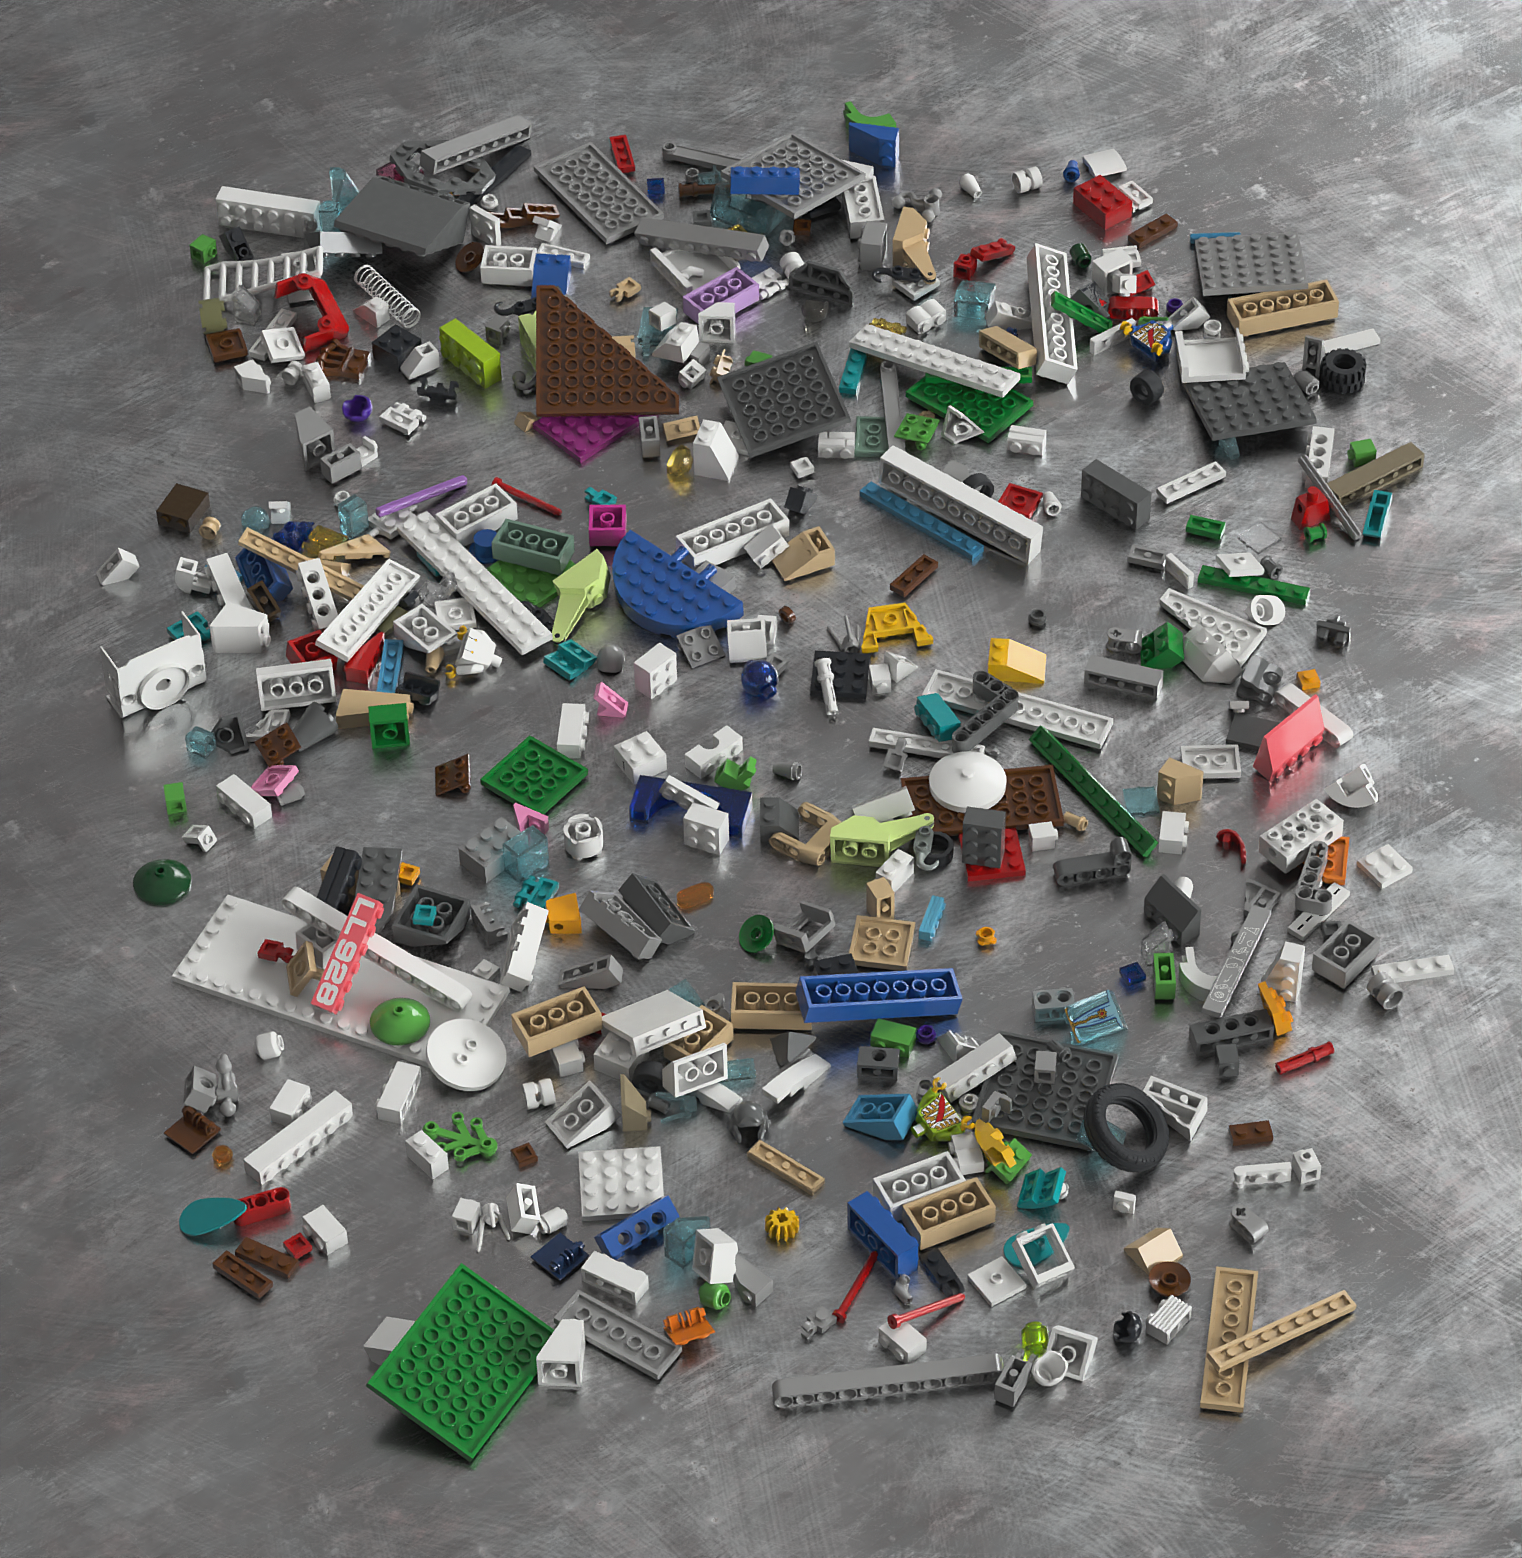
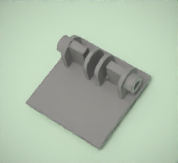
M711 625L698 627L676 636L679 641L677 647L679 650L684 651L692 669L725 656Z

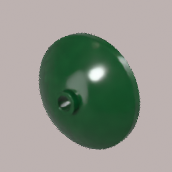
M171 859L151 861L143 865L133 878L135 894L142 901L153 905H166L180 900L188 893L192 884L188 868L184 864Z

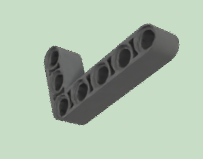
M985 671L975 672L973 674V693L987 701L988 704L952 734L953 753L970 751L1015 714L1018 710V692Z

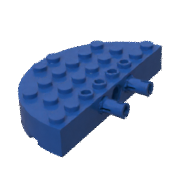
M629 530L615 551L612 574L617 600L632 621L655 634L661 635L662 633L671 635L672 638H677L676 636L709 625L712 626L715 633V630L723 627L727 628V620H739L744 615L743 602L709 580L717 573V569L712 564H708L700 573L683 564L681 561L689 555V551L684 546H680L672 555H669L640 535Z

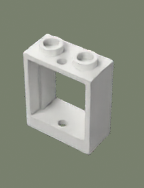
M1045 1223L1038 1225L1034 1228L1035 1231L1031 1233L1024 1231L1018 1234L1016 1240L1012 1243L1033 1289L1064 1277L1075 1269L1053 1223L1047 1226ZM1046 1236L1060 1266L1037 1275L1023 1245Z

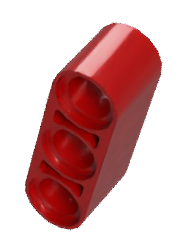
M1113 296L1109 298L1108 313L1112 319L1129 320L1133 318L1134 320H1139L1143 316L1158 317L1159 303L1155 297Z
M278 1187L237 1199L245 1203L247 1209L233 1222L237 1226H246L288 1213L291 1209L288 1189Z

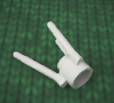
M487 1203L482 1207L483 1215L480 1216L477 1252L481 1250L485 1222L494 1228L495 1224L499 1221L506 1239L510 1240L503 1215L499 1213L498 1205L495 1203Z

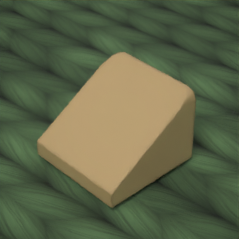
M518 412L514 424L526 432L533 428V423L539 418L532 412Z

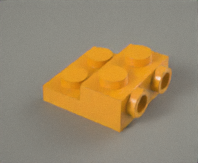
M1265 981L1258 983L1262 1006L1268 1011L1276 1035L1279 1036L1292 1031L1291 1022H1293L1290 1011H1285L1284 1009L1286 1004L1282 995L1278 996L1275 989L1273 990L1272 987L1268 988Z

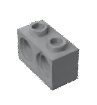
M1072 988L1032 991V1008L1035 1022L1068 1020L1064 1010L1067 1007L1069 1018L1075 1019V1002Z

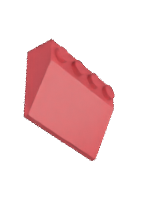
M1316 694L1263 737L1253 767L1268 781L1274 777L1278 778L1281 776L1287 766L1292 767L1296 763L1299 755L1304 757L1309 752L1310 747L1313 745L1317 746L1322 741L1324 725L1319 698Z

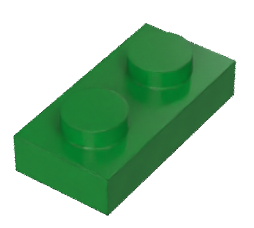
M1190 515L1185 532L1221 540L1226 528V522Z

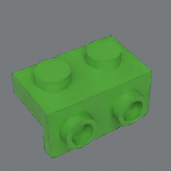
M1015 1138L1010 1142L1004 1141L1003 1143L1005 1146L1009 1145L1015 1154L1013 1158L1017 1164L1009 1168L1001 1162L994 1167L987 1161L988 1166L984 1170L986 1173L992 1170L1006 1184L1012 1181L1032 1156Z

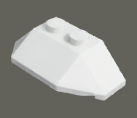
M1197 624L1184 635L1183 662L1203 682L1231 684L1243 673L1244 670L1203 626Z

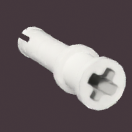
M822 658L816 660L814 665L818 670L817 680L822 686L826 714L831 716L838 713L832 682L834 674L831 673V660L829 658Z

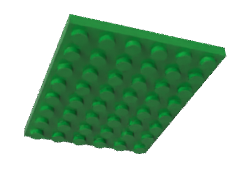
M461 1263L371 1377L366 1387L471 1462L537 1375V1355L554 1332V1329Z

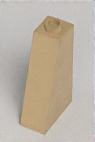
M343 689L336 713V722L339 726L338 729L370 726L368 706L406 703L407 716L409 718V714L413 713L414 704L411 703L410 695Z

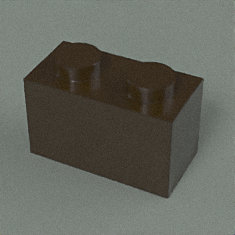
M262 580L246 589L245 594L255 611L267 614L268 623L281 616V609Z

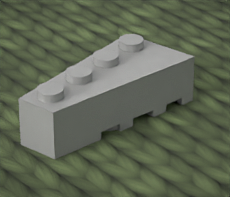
M590 890L579 908L583 914L638 959H651L662 941L616 893Z

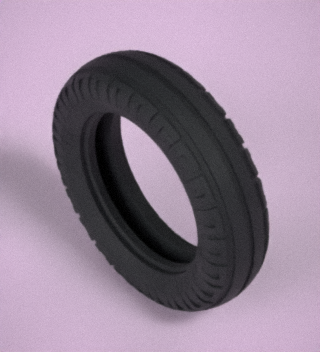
M1113 1083L1099 1088L1089 1098L1083 1116L1087 1138L1092 1143L1091 1145L1094 1150L1098 1152V1155L1111 1166L1132 1173L1143 1172L1156 1166L1164 1157L1169 1145V1129L1164 1114L1161 1113L1162 1111L1159 1106L1154 1103L1155 1101L1137 1087L1124 1083ZM1116 1104L1123 1106L1140 1120L1147 1136L1145 1150H1131L1114 1137L1106 1120L1108 1105Z

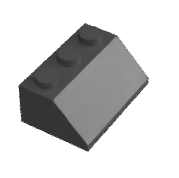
M1165 874L1161 875L1144 898V912L1157 923L1159 928L1164 929L1173 941L1182 946L1200 935L1201 908Z

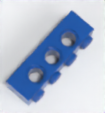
M668 1195L662 1196L596 1235L594 1239L602 1254H606L616 1260L625 1255L624 1251L630 1248L632 1250L642 1244L641 1240L646 1237L649 1240L659 1234L658 1230L661 1228L665 1230L675 1225L674 1220L680 1216ZM653 1214H655L658 1219L656 1224L652 1221ZM636 1224L641 1228L640 1234L635 1231ZM619 1234L624 1237L623 1244H620L618 1241Z

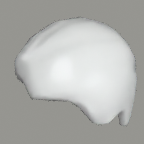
M1052 1350L1046 1351L1034 1361L1031 1373L1038 1384L1047 1387L1053 1386L1064 1378L1068 1363L1060 1353Z

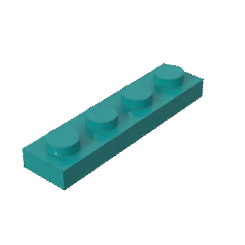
M850 349L839 385V393L857 394L868 353Z

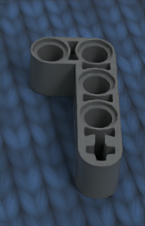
M1118 837L1111 841L1110 852L1058 860L1053 864L1052 868L1057 883L1061 886L1122 877L1131 871L1132 854L1127 840L1123 837Z

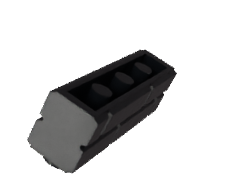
M336 846L316 897L341 912L343 905H346L348 902V892L355 884L356 870H359L362 865V859L358 852Z

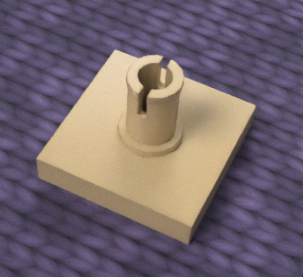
M305 941L286 966L290 995L298 997L312 978L320 981L325 969L316 967L312 942Z

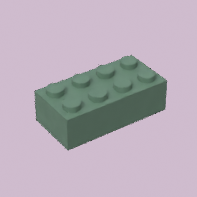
M505 519L492 541L493 559L556 575L563 573L575 552L573 535L510 519Z

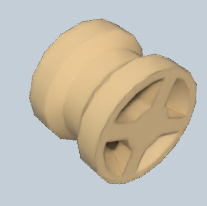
M214 517L204 518L203 525L199 528V534L205 539H214L221 527L220 522Z

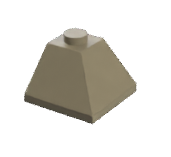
M620 1074L623 1132L647 1130V1122H651V1110H646L644 1098L625 1074Z

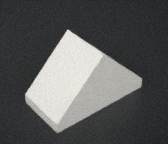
M887 651L884 654V664L888 663L891 679L896 683L918 668L906 657Z

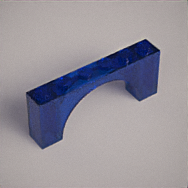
M645 775L639 776L629 806L630 821L649 824L650 819L658 810L669 804L677 803L674 800L664 798L662 793L659 792L666 779ZM681 781L720 803L716 810L728 813L729 837L743 838L753 806L752 792Z

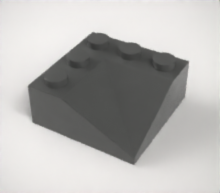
M416 884L392 924L393 941L409 946L447 944L464 929L470 919V899ZM417 904L436 906L437 912L433 926L413 924V915Z

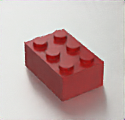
M1101 175L1073 189V204L1104 230L1132 217V200Z

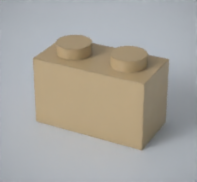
M885 877L866 883V909L870 916L894 919L895 892Z

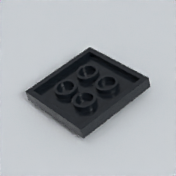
M815 650L814 662L822 658H829L831 660L830 668L831 673L834 674L832 682L835 697L866 699L871 654ZM813 662L810 696H823L821 683L817 680L818 670Z

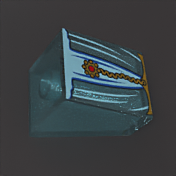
M1109 989L1064 1007L1065 1013H1063L1065 1022L1072 1027L1073 1031L1070 1034L1073 1042H1077L1080 1046L1128 1029L1115 993Z

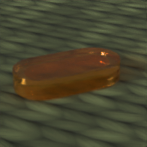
M701 882L678 892L677 903L680 907L690 908L713 898L714 887L708 882Z

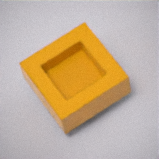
M1315 669L1297 672L1296 678L1302 690L1320 687L1321 682Z
M402 862L399 882L412 886L420 874V867Z

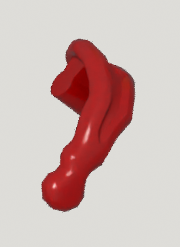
M1231 829L1219 831L1216 838L1218 841L1223 842V848L1228 850L1231 847V842L1235 843L1240 849L1241 864L1245 865L1246 849L1240 835Z

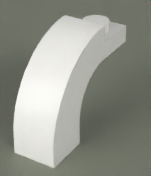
M1185 947V955L1181 956V963H1179V980L1190 995L1205 1002L1217 976L1207 975L1200 971L1195 962L1193 947Z

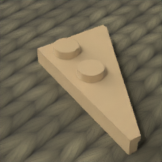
M366 534L319 551L318 558L333 560L334 556H344L345 559H372L373 555H383L384 558H389L391 551L372 536Z

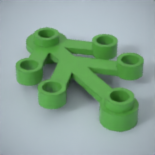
M461 1112L452 1114V1123L457 1127L459 1133L439 1128L438 1124L433 1121H429L423 1126V1132L432 1140L439 1136L453 1140V1142L448 1144L438 1142L437 1145L440 1148H444L443 1150L446 1153L454 1150L456 1161H464L466 1158L479 1153L482 1156L490 1157L495 1154L498 1148L496 1140L487 1137L481 1118L475 1117L471 1119V1129L476 1131L479 1139L471 1137L464 1123V1115ZM467 1145L473 1146L472 1148H469L467 1150L462 1148Z

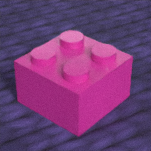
M589 505V546H618L626 535V505Z

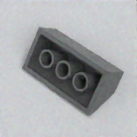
M352 232L304 233L310 248L322 246L323 257H329V254H335V257H345V254H350V257H360V254H365L366 258H374L376 254H382L381 241L373 242L368 237H357Z
M632 873L618 890L623 896V901L630 905L632 910L662 939L661 943L670 945L695 933L694 928L658 881Z

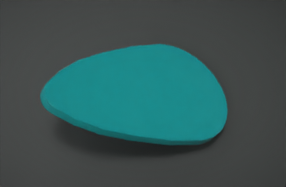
M233 1198L198 1199L190 1203L183 1210L179 1218V1226L189 1236L208 1233L237 1219L246 1211L247 1206L240 1200Z
M1053 1223L1062 1243H1064L1070 1230L1069 1225L1066 1223ZM1031 1228V1229H1028V1230H1025V1231H1027L1028 1233H1031V1232H1033V1231H1035V1230H1034V1228ZM1016 1234L1006 1241L1004 1256L1011 1265L1023 1268L1012 1246L1018 1235ZM1046 1236L1023 1245L1033 1267L1054 1253Z

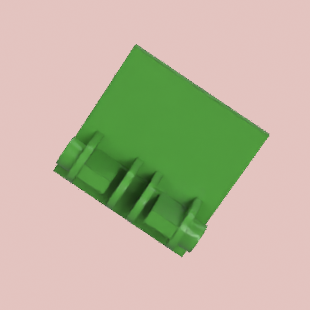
M907 413L894 437L916 441L917 449L923 450L927 447L940 420Z

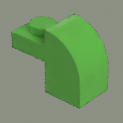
M750 756L743 764L738 765L727 758L717 768L714 782L729 790L742 791L749 788L751 779L756 772L755 765L757 760Z

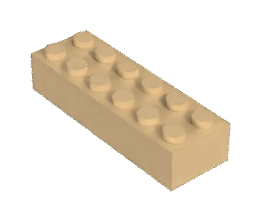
M1326 279L1308 283V289L1261 292L1228 299L1227 317L1235 332L1236 328H1239L1240 334L1248 336L1337 318L1339 300Z

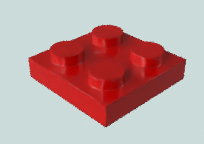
M1009 483L998 502L1030 519L1041 502L1043 493Z

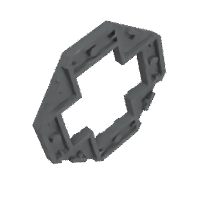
M449 140L404 141L390 154L389 161L391 164H395L396 171L400 176L404 177L405 183L443 195L447 192H452L453 195H466V192L482 194L495 181L496 174L482 156L465 163L464 170L475 173L468 182L462 181L457 177H451L446 183H443L438 179L429 178L419 173L421 166L410 160L416 154H421L422 150Z

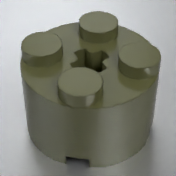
M219 298L198 301L203 307L199 308L202 328H206L203 334L208 335L225 331L224 329H227L228 326L227 319L222 316V311H225L224 301H220Z

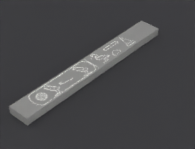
M1252 905L1202 1007L1201 1013L1221 1019L1271 916V910Z

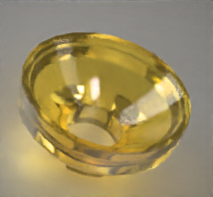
M679 445L672 452L667 463V473L669 475L678 477L690 471L693 458L689 448Z

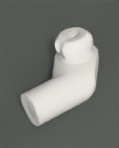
M689 265L681 270L680 273L688 280L692 275L702 277L704 269Z

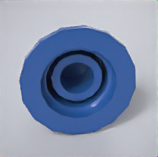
M491 529L478 531L474 535V542L469 548V553L481 564H493L498 561L493 559L492 541L497 533Z

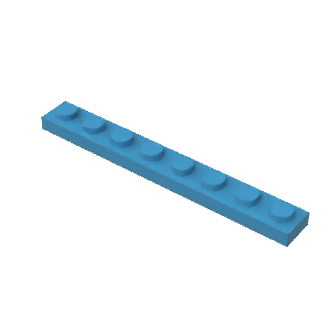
M872 481L860 490V497L971 560H974L984 551V545Z

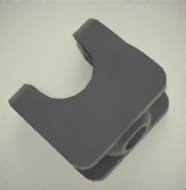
M1252 655L1241 675V682L1236 693L1238 696L1246 699H1254L1265 704L1270 703L1275 691L1266 683H1279L1282 679L1283 671L1280 667L1269 663L1264 658Z

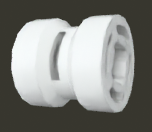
M1217 320L1206 321L1204 323L1203 339L1221 338V323Z
M297 361L290 362L288 367L281 372L282 380L288 385H294L298 378L303 375L301 369L303 365Z

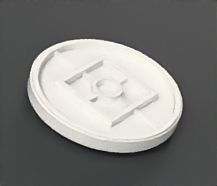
M454 1019L444 1022L432 1032L426 1046V1059L433 1074L446 1085L463 1091H478L491 1086L500 1078L506 1065V1050L500 1037L485 1024L471 1019Z

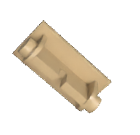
M725 349L721 355L717 354L713 362L716 366H713L709 376L712 377L709 384L713 380L718 382L717 377L730 371L733 360L730 356L724 355Z

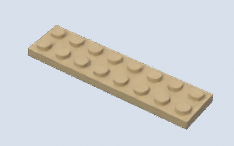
M1216 1266L1206 1356L1209 1351L1252 1332L1258 1271ZM1206 1357L1200 1408L1243 1413L1249 1359L1218 1373Z

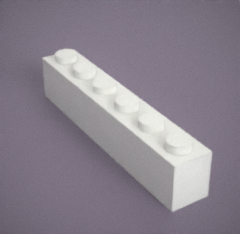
M336 1090L245 1157L243 1159L245 1172L260 1185L273 1179L277 1173L286 1169L298 1157H302L306 1151L318 1145L322 1139L332 1134L342 1124L348 1122L353 1117L352 1103Z

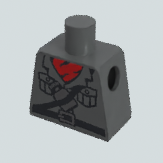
M1094 280L1081 287L1070 298L1105 318L1110 316L1105 309L1110 302Z

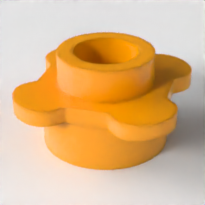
M982 927L977 930V943L981 946L995 944L997 942V939L994 937L995 930L990 927Z

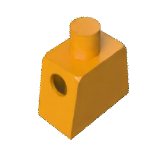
M576 893L546 901L548 915L545 923H548L550 933H582Z

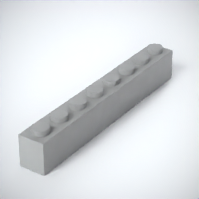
M516 115L422 150L419 166L434 175L524 141L531 137L532 123L522 116Z
M645 217L641 218L635 231L636 238L639 244L749 261L762 262L769 247L765 235Z

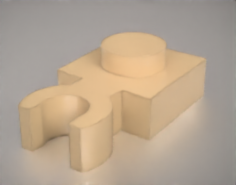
M628 277L616 284V288L609 291L610 298L615 296V301L619 302L623 296L629 298L639 292L641 285Z

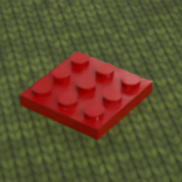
M1016 828L1005 829V851L1001 868L964 863L968 882L1026 876ZM963 833L958 836L961 853Z

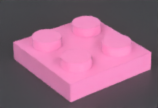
M296 765L268 766L250 788L260 796H279L283 793V789L288 783L293 781L294 776L299 770Z

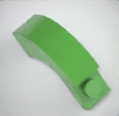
M851 101L845 103L843 115L846 119L848 131L849 122L896 128V122L890 113L869 117L858 112Z

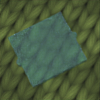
M1137 786V788L1123 789L1126 808L1132 816L1160 813L1155 786Z

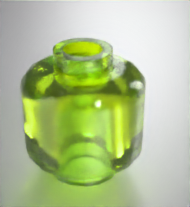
M1041 1322L1027 1323L1021 1330L1023 1349L1029 1351L1030 1354H1042L1043 1350L1047 1349L1049 1342L1047 1327L1042 1325Z

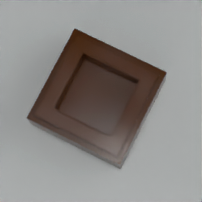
M794 219V235L810 236L811 220Z
M529 1142L510 1150L511 1156L519 1168L538 1161V1156Z

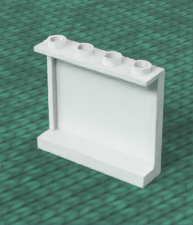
M656 247L650 250L651 264L682 296L735 267L741 269L738 261H735L732 257L705 255L698 252L673 249L661 253ZM689 265L704 269L702 277L692 275L688 280L680 271Z
M1236 328V337L1184 340L1182 331H1175V349L1182 383L1246 379V372H1249V363L1247 362L1245 343H1243V334L1239 333V328Z
M666 990L602 1016L603 1029H601V1033L604 1037L612 1031L629 1041L632 1053L635 1056H639L706 1028L701 1008Z

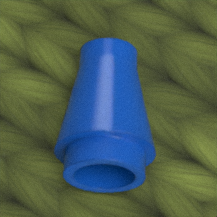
M1070 160L1063 171V177L1068 182H1075L1080 177L1078 163L1075 160Z

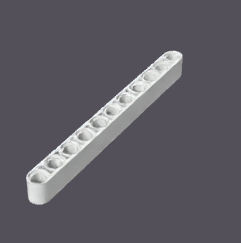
M296 886L281 900L285 910L336 941L338 940L348 916ZM374 933L372 938L369 937L367 942L368 949L363 957L451 1010L460 1012L472 998V993L468 988L380 935Z

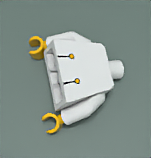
M464 625L459 627L457 638L462 640L455 662L457 667L454 668L453 665L448 664L446 670L451 672H446L445 676L452 679L456 676V673L458 675L481 673L490 665L498 668L502 658L494 655L496 644L491 641L485 631L472 628L467 630Z

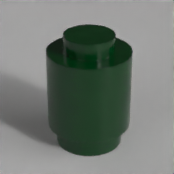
M1077 243L1070 248L1069 253L1078 267L1086 268L1091 264L1092 257L1084 244Z

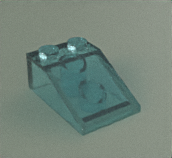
M962 280L954 298V317L986 320L985 315L992 306L996 284Z

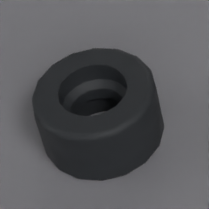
M1142 371L1130 381L1129 388L1132 396L1144 405L1148 406L1154 403L1164 394V386L1161 379L1152 371Z
M650 1060L639 1063L632 1077L633 1086L649 1094L655 1093V1096L659 1098L662 1097L667 1091L663 1087L662 1069L665 1066Z

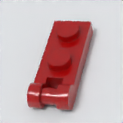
M999 238L997 242L973 247L970 254L984 262L1013 254L1015 246L1011 243L1008 244L1005 239Z

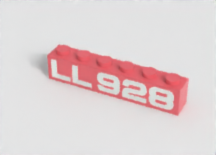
M357 893L312 998L311 1004L335 1015H337L338 1011L342 1010L344 1005L343 998L350 991L352 977L354 974H357L360 968V958L366 954L369 937H373L376 930L375 923L383 914L384 908H382L383 904L380 901Z

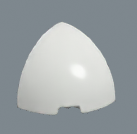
M1365 764L1360 765L1324 788L1325 792L1333 800L1348 807H1366L1376 803L1378 800V794L1372 787L1374 781Z

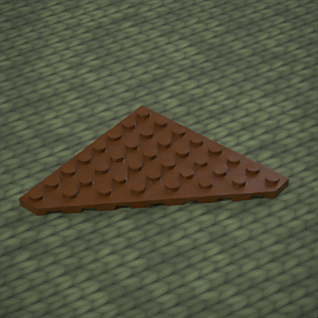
M536 285V417L679 415V395L675 391L668 388L666 383L651 373L641 361L634 358L623 345L617 343L606 330L599 327L589 315L582 312L555 285Z

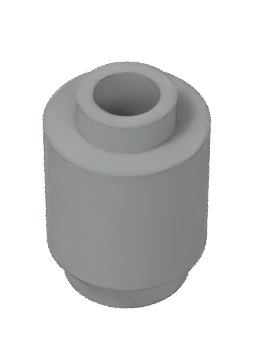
M1299 370L1294 375L1299 388L1306 394H1313L1319 389V380L1307 371Z

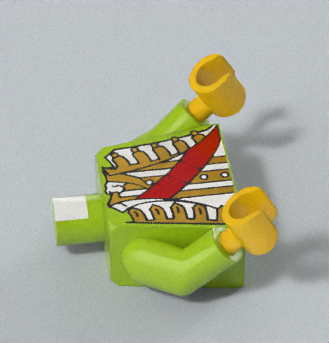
M937 1077L933 1080V1088H929L916 1109L917 1115L915 1120L917 1124L911 1127V1132L916 1138L925 1134L931 1142L937 1140L951 1142V1135L965 1133L966 1129L972 1130L975 1128V1123H970L967 1126V1122L972 1117L964 1116L961 1119L942 1092L938 1094V1090H944L947 1084L944 1082L941 1087H938L937 1083L941 1078Z

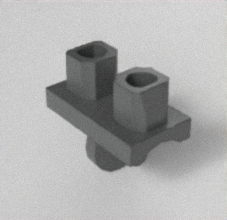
M1335 615L1334 619L1327 618L1326 622L1318 620L1316 624L1317 641L1325 643L1328 636L1335 637L1334 644L1343 647L1345 642L1350 640L1351 627L1345 626L1346 622L1339 621L1340 615Z

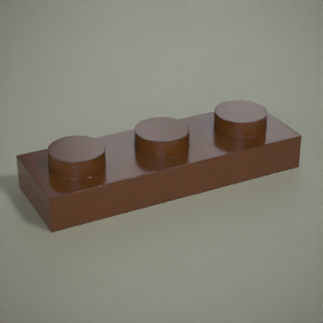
M1166 213L1129 234L1128 241L1140 249L1177 228L1178 222Z
M923 554L890 583V590L905 597L938 568V561Z
M245 1237L235 1250L236 1257L285 1279H289L299 1266L298 1259L248 1237Z
M227 1250L212 1263L213 1269L257 1299H260L273 1287V1281Z

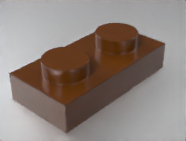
M1269 1120L1229 1125L1228 1128L1233 1146L1273 1141Z

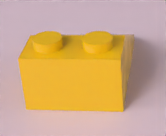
M991 638L988 660L989 674L1000 681L1044 684L1046 654L1011 639Z

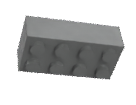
M1097 459L1082 469L1081 497L1135 530L1150 520L1152 496L1150 491Z

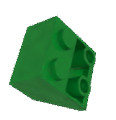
M1166 622L1150 634L1144 636L1140 651L1141 666L1153 669H1171L1183 661V633L1169 622Z

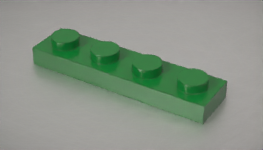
M1057 291L1051 294V306L1055 310L1065 313L1070 318L1080 321L1083 325L1095 329L1100 334L1112 328L1111 320Z

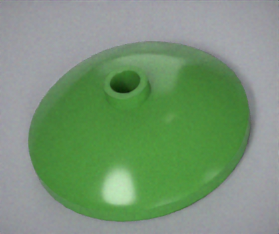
M410 998L387 1000L378 1005L370 1017V1028L374 1036L390 1045H407L416 1042L427 1033L430 1027V1015L427 1008L420 1002Z

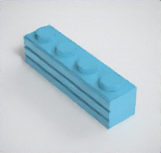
M932 895L919 929V939L931 941L932 937L935 936V928H938V920L942 918V910H945L946 906L943 897Z

